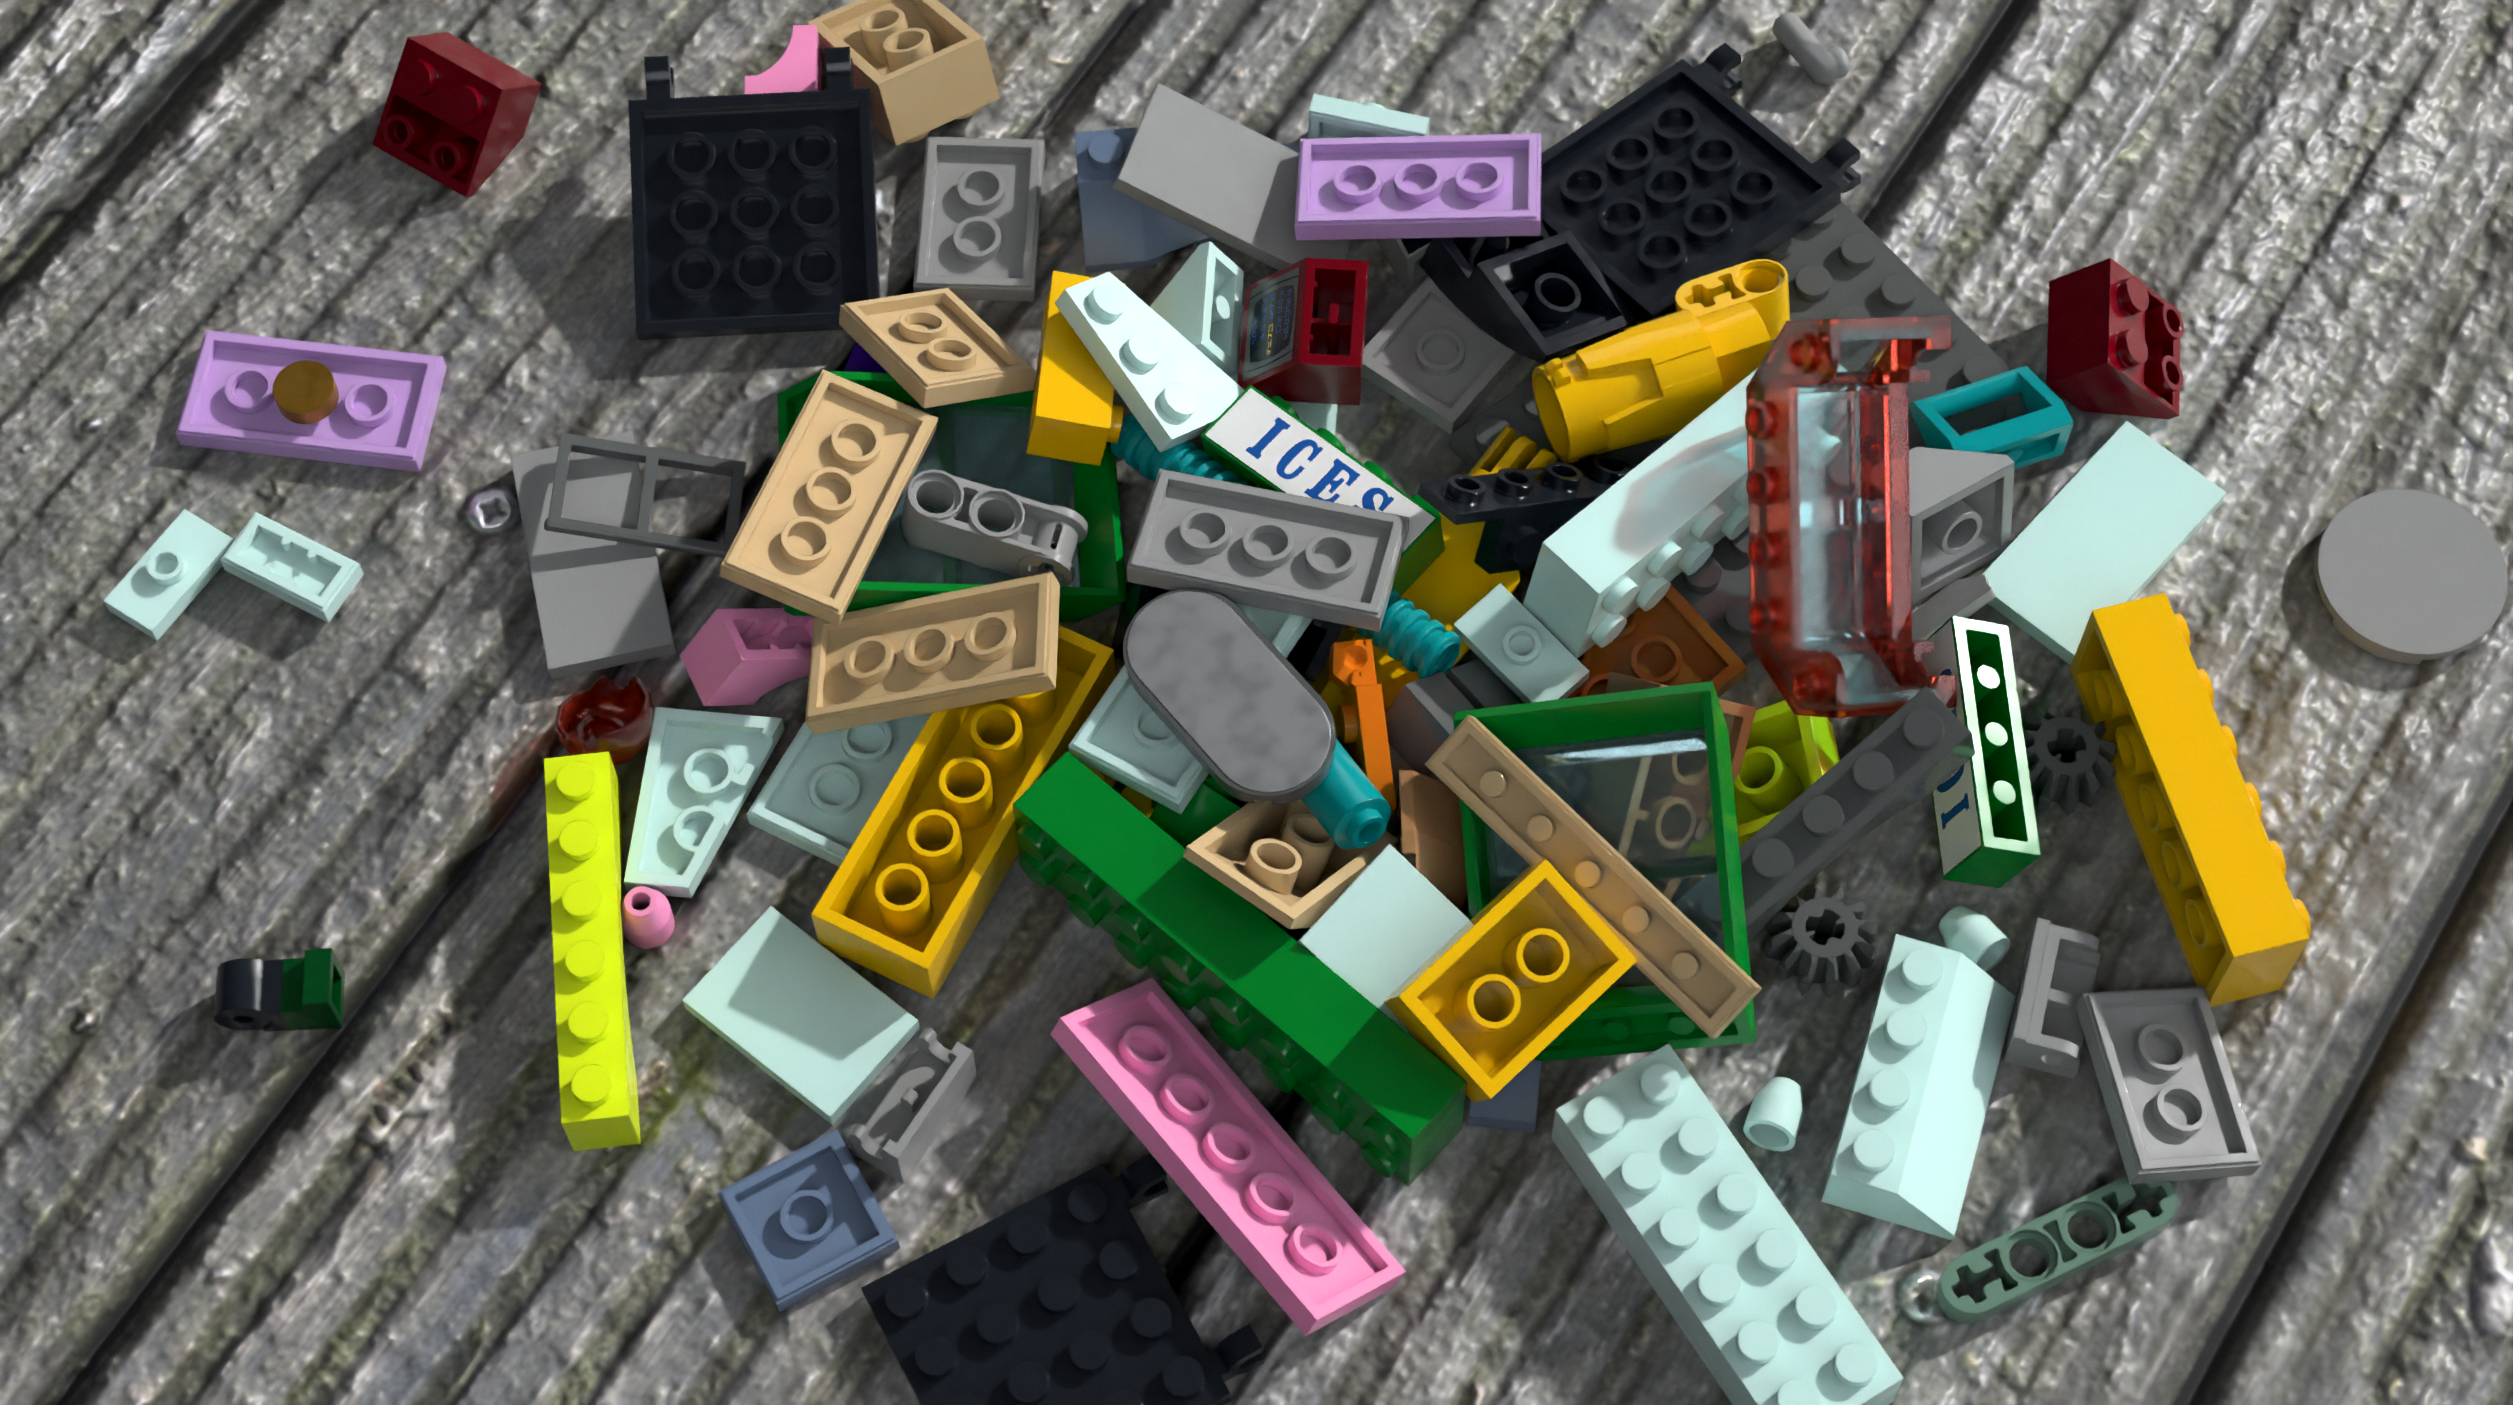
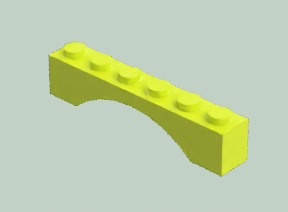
M609 751L545 758L544 775L561 1124L573 1151L641 1144L637 1077L628 1012L622 937L621 866L623 825L620 783Z

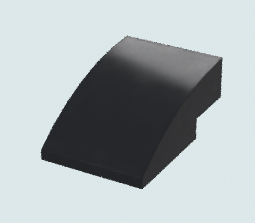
M1542 220L1540 236L1432 238L1419 263L1440 291L1477 327L1502 345L1540 363L1621 333L1626 328L1637 325L1639 321L1571 231L1568 230L1554 236Z

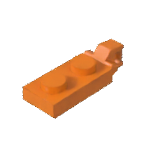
M1372 640L1335 642L1330 646L1328 679L1341 689V695L1344 696L1345 705H1339L1337 708V729L1341 744L1350 745L1351 758L1386 799L1391 807V814H1393L1397 809L1382 686L1377 684Z

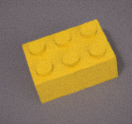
M1544 859L1527 867L1386 998L1383 1003L1421 1045L1467 1082L1466 1095L1475 1103L1494 1097L1638 960L1549 861Z

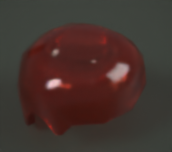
M601 676L588 690L572 693L558 706L555 721L556 737L571 756L609 751L614 766L626 764L649 744L654 718L652 695L643 681L636 676L631 678L628 686L615 684L608 677Z

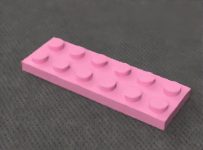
M1153 978L1059 1018L1050 1035L1305 1336L1395 1288L1406 1273L1405 1269Z

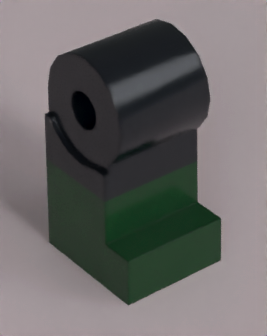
M332 948L305 950L303 958L266 961L241 958L226 961L217 967L214 1021L229 1029L264 1030V1032L342 1028L345 972Z

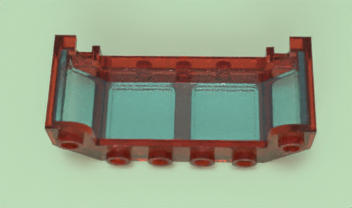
M1951 316L1786 321L1746 387L1745 426L1747 430L1748 462L1746 489L1749 512V543L1747 551L1750 562L1749 622L1751 625V647L1794 715L1848 718L1895 713L1925 686L1948 708L1957 707L1956 675H1932L1925 669L1922 663L1921 654L1934 653V641L1912 640L1908 383L1930 382L1929 370H1917V362L1920 355L1926 350L1951 349Z

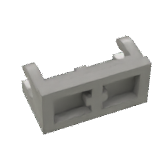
M2037 918L2026 943L2003 1062L2075 1079L2079 1069V1059L2084 1038L2075 1003L2083 993L2093 992L2096 971L2101 955L2097 953L2099 938L2086 932L2050 924L2049 920Z
M925 1028L917 1039L918 1046L865 1122L858 1124L849 1136L850 1143L847 1146L849 1152L903 1184L978 1078L973 1050L958 1041L952 1050L947 1049L937 1041V1034L932 1028Z

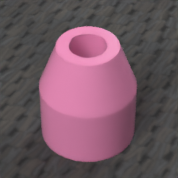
M644 886L635 887L621 901L622 930L626 939L631 944L639 948L651 949L664 944L671 937L675 927V920L668 899L660 891Z

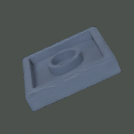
M837 1129L717 1192L726 1214L779 1312L900 1249L896 1235Z

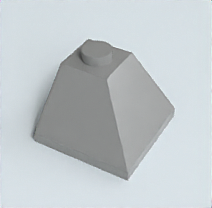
M1914 447L1892 460L1882 462L1875 469L1865 474V520L1903 599L1910 605L1996 559L2011 544L2015 462L2007 455Z

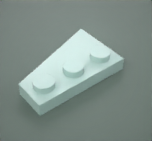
M1110 272L1065 289L1055 301L1058 309L1160 453L1201 435L1245 391Z
M655 707L624 877L627 892L635 887L644 886L658 890L665 896L692 898L785 728L782 718Z

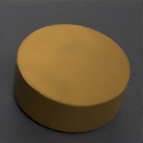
M303 360L286 366L279 372L273 383V396L280 412L285 418L294 423L312 424L319 422L329 416L338 403L339 391L332 373L326 366L316 361Z

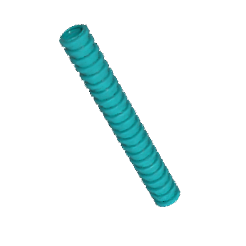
M1132 412L1122 420L1118 443H1111L1110 446L1111 452L1119 459H1125L1126 464L1133 469H1139L1141 475L1148 480L1153 479L1154 483L1159 469L1251 486L1245 481H1239L1238 476L1230 470L1225 471L1224 466L1218 461L1210 460V456L1204 451L1196 450V446L1189 440L1160 453ZM1393 588L1380 632L1357 627V632L1365 639L1372 638V643L1380 650L1387 649V654L1395 661L1402 660L1403 666L1410 672L1417 671L1420 679L1439 672L1445 675L1455 663L1460 651L1461 638L1453 631L1446 632L1445 626L1438 620L1430 621V615L1422 609L1415 610V604L1407 598L1400 599V593Z

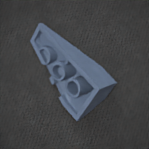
M1137 128L1074 132L1086 273L1147 268L1165 261L1164 254L1193 243L1198 247L1200 244L1209 241L1212 243L1216 242V239L1112 188ZM1282 144L1299 153L1300 146Z

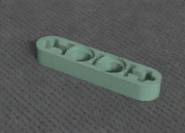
M2126 1175L1956 1257L1946 1265L1936 1286V1299L1940 1309L1947 1317L1958 1323L1974 1324L1984 1321L2158 1236L2167 1228L2178 1208V1195L2174 1185L2170 1181L2129 1184ZM2135 1191L2143 1199H2149L2154 1196L2159 1201L2158 1206L2153 1212L2154 1217H2151L2145 1209L2139 1210L2126 1216L2120 1227L2116 1214L2125 1211L2131 1205L2136 1196ZM2078 1217H2089L2097 1221L2105 1234L2104 1243L2092 1249L2077 1245L2069 1235L2068 1223ZM2020 1245H2029L2038 1249L2045 1258L2046 1271L2035 1277L2019 1274L2010 1263L2009 1252ZM1988 1260H1993L1998 1279L1988 1283L1982 1289L1978 1298L1979 1303L1975 1304L1969 1295L1958 1298L1954 1294L1960 1281L1959 1276H1963L1969 1284L1987 1278L1993 1268V1265ZM2003 1285L2008 1289V1291L2003 1290Z

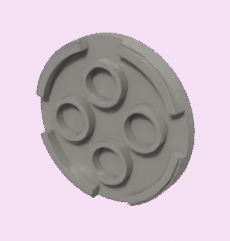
M2415 489L2377 491L2362 496L2346 505L2327 526L2316 549L2313 563V581H2316L2321 598L2334 618L2332 624L2352 643L2373 655L2405 664L2419 665L2422 660L2445 658L2463 651L2466 653L2485 638L2496 622L2504 606L2508 589L2505 559L2498 543L2486 526L2461 505L2440 495Z

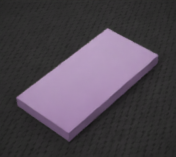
M1541 133L1300 139L1294 224L1296 241L1540 236Z
M205 330L175 435L180 445L420 472L447 366L443 356ZM311 360L323 364L332 373L338 387L339 399L335 409L329 416L319 422L298 424L288 420L282 415L274 399L273 383L276 376L283 368L297 361Z

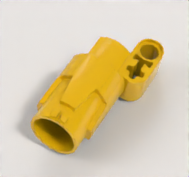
M1756 259L1692 279L1684 283L1676 292V312L1626 328L1623 332L1578 350L1573 355L1562 359L1555 358L1544 365L1535 367L1532 373V387L1536 407L1546 436L1558 457L1563 462L1572 463L1594 453L1600 454L1676 435L1771 358V341L1782 336L1789 329L1790 325L1789 286L1786 268L1780 263L1769 259Z

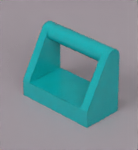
M2027 366L1926 397L1910 404L1913 420L1927 448L2004 454L2015 462L2014 470L2063 454L2074 424L2064 402ZM2019 394L2028 411V414L1961 436L1944 419L1945 417Z

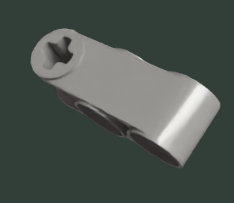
M931 469L922 471L914 476L908 485L901 514L900 529L903 537L911 545L919 549L931 550L973 563L982 568L997 570L1020 578L1053 572L1060 586H1069L1075 575V567L1072 564L1077 544L1086 538L1088 523L1083 516L1067 507L1048 505L1015 495L1005 489L989 487L953 476L942 470ZM922 507H934L942 513H930ZM983 525L995 526L1001 529L1002 532L990 531L984 528ZM1057 525L1062 526L1061 531L1055 530ZM1054 545L1056 548L1052 549L1050 546ZM1045 563L1051 564L1049 569L1044 567Z

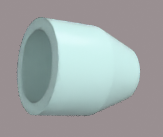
M1957 906L1951 909L1941 919L1938 926L1948 949L1963 953L1985 972H1988L1998 964L2010 947V940L1988 917L1964 906Z
M1775 1077L1754 1097L1743 1127L1744 1134L1751 1142L1764 1149L1778 1152L1788 1151L1795 1146L1805 1116L1803 1094L1800 1085L1785 1077Z

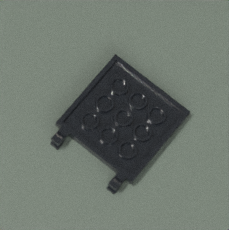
M1726 43L1716 48L1705 61L1694 68L1684 59L1679 60L1542 153L1541 220L1554 236L1570 230L1630 310L1643 322L1676 312V292L1684 283L1747 261L1763 258L1841 203V193H1846L1861 183V175L1850 167L1860 160V150L1845 138L1834 144L1823 157L1812 164L1729 97L1742 88V79L1731 71L1741 64V55Z
M850 47L825 48L828 90L674 98V69L670 67L669 56L644 57L646 99L628 100L636 334L639 340L844 330L839 325L840 305L881 298L872 96L870 88L854 89L853 59L851 58Z
M1151 1153L1130 1164L1119 1177L1113 1180L1104 1163L861 1287L862 1293L920 1405H1225L1231 1402V1394L1224 1382L1264 1364V1359L1261 1355L1263 1347L1251 1325L1248 1324L1228 1335L1215 1349L1207 1352L1130 1212L1131 1208L1151 1201L1168 1192V1187L1164 1181L1167 1178L1166 1173Z

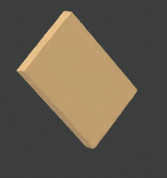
M949 288L840 305L839 325L923 408L1034 390L1036 370Z

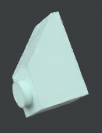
M1209 241L1197 247L1151 304L1150 308L1223 372L1231 376L1237 374L1244 271Z

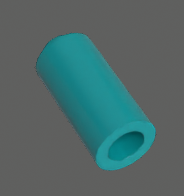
M1336 739V748L1333 753L1334 760L1329 774L1315 790L1301 798V800L1337 846L1342 849L1368 847L1378 841L1384 834L1391 816V807Z

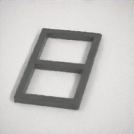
M561 433L549 514L544 522V529L558 533L725 558L738 533L746 462ZM571 452L645 463L636 529L561 518ZM658 465L731 477L723 543L649 532Z

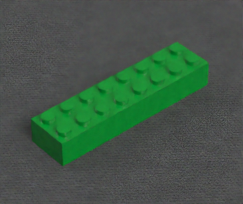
M1068 751L1013 803L1016 825L1015 837L1018 841L1020 854L1019 865L1026 875L1040 887L1047 888L1051 884L1067 898L1066 904L1068 908L1083 924L1089 928H1095L1099 925L1114 937L1115 947L1130 964L1139 969L1147 965L1164 980L1162 985L1166 992L1180 1006L1187 1010H1191L1195 1006L1213 1021L1211 1023L1213 1031L1227 1046L1235 1051H1240L1244 1047L1262 1062L1260 1065L1262 1072L1278 1089L1285 1093H1289L1294 1089L1311 1104V1113L1324 1128L1335 1135H1340L1343 1131L1362 1147L1360 1149L1362 1157L1376 1172L1387 1178L1394 1174L1409 1187L1461 1131L1467 1085L1464 1079L1253 904L1184 858L1185 848Z

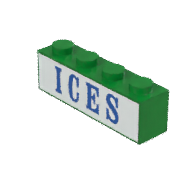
M1250 385L1200 435L1204 452L1210 456V460L1218 461L1224 466L1225 471L1230 470L1238 476L1239 481H1245L1252 487L1409 517V530L1392 587L1400 593V597L1445 550L1441 516L1434 507L1419 495L1414 494L1412 497H1409L1395 487L1388 474L1375 463L1366 461L1363 464L1348 454L1340 440L1330 431L1324 428H1319L1316 431L1301 421L1294 408L1279 396L1273 395L1269 398Z
M1952 616L1927 639L1926 643L1915 649V666L1919 692L1927 686L1972 732L1975 749L1973 757L1932 791L1943 880L2001 888L2041 856L2008 625Z

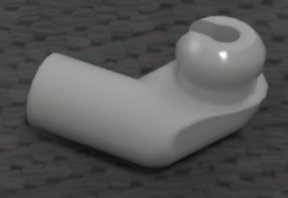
M1793 12L1783 13L1775 20L1773 34L1814 82L1833 84L1835 78H1843L1847 75L1850 64L1848 56L1842 48L1833 46L1826 50L1802 20Z

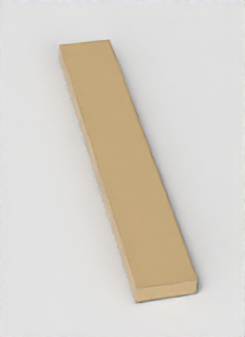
M1467 715L1425 763L1441 781L1530 866L1547 859L1638 960L1634 965L1710 1038H1717L1762 989L1476 717Z

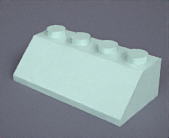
M1896 934L1884 968L1821 1202L1949 1240H1953L2015 1001V996L1963 953Z

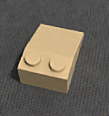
M856 0L807 22V25H817L820 48L825 56V48L850 47L851 58L853 59L854 89L870 88L873 126L895 146L902 143L919 141L925 138L930 130L955 119L972 117L983 106L1000 99L984 38L938 0Z
M1301 799L1291 803L1272 805L1271 801L1262 802L1254 800L1255 804L1247 803L1186 846L1183 857L1288 929L1310 928L1377 854L1388 844H1391L1396 849L1399 839L1385 830L1382 837L1368 847L1342 849L1337 846Z

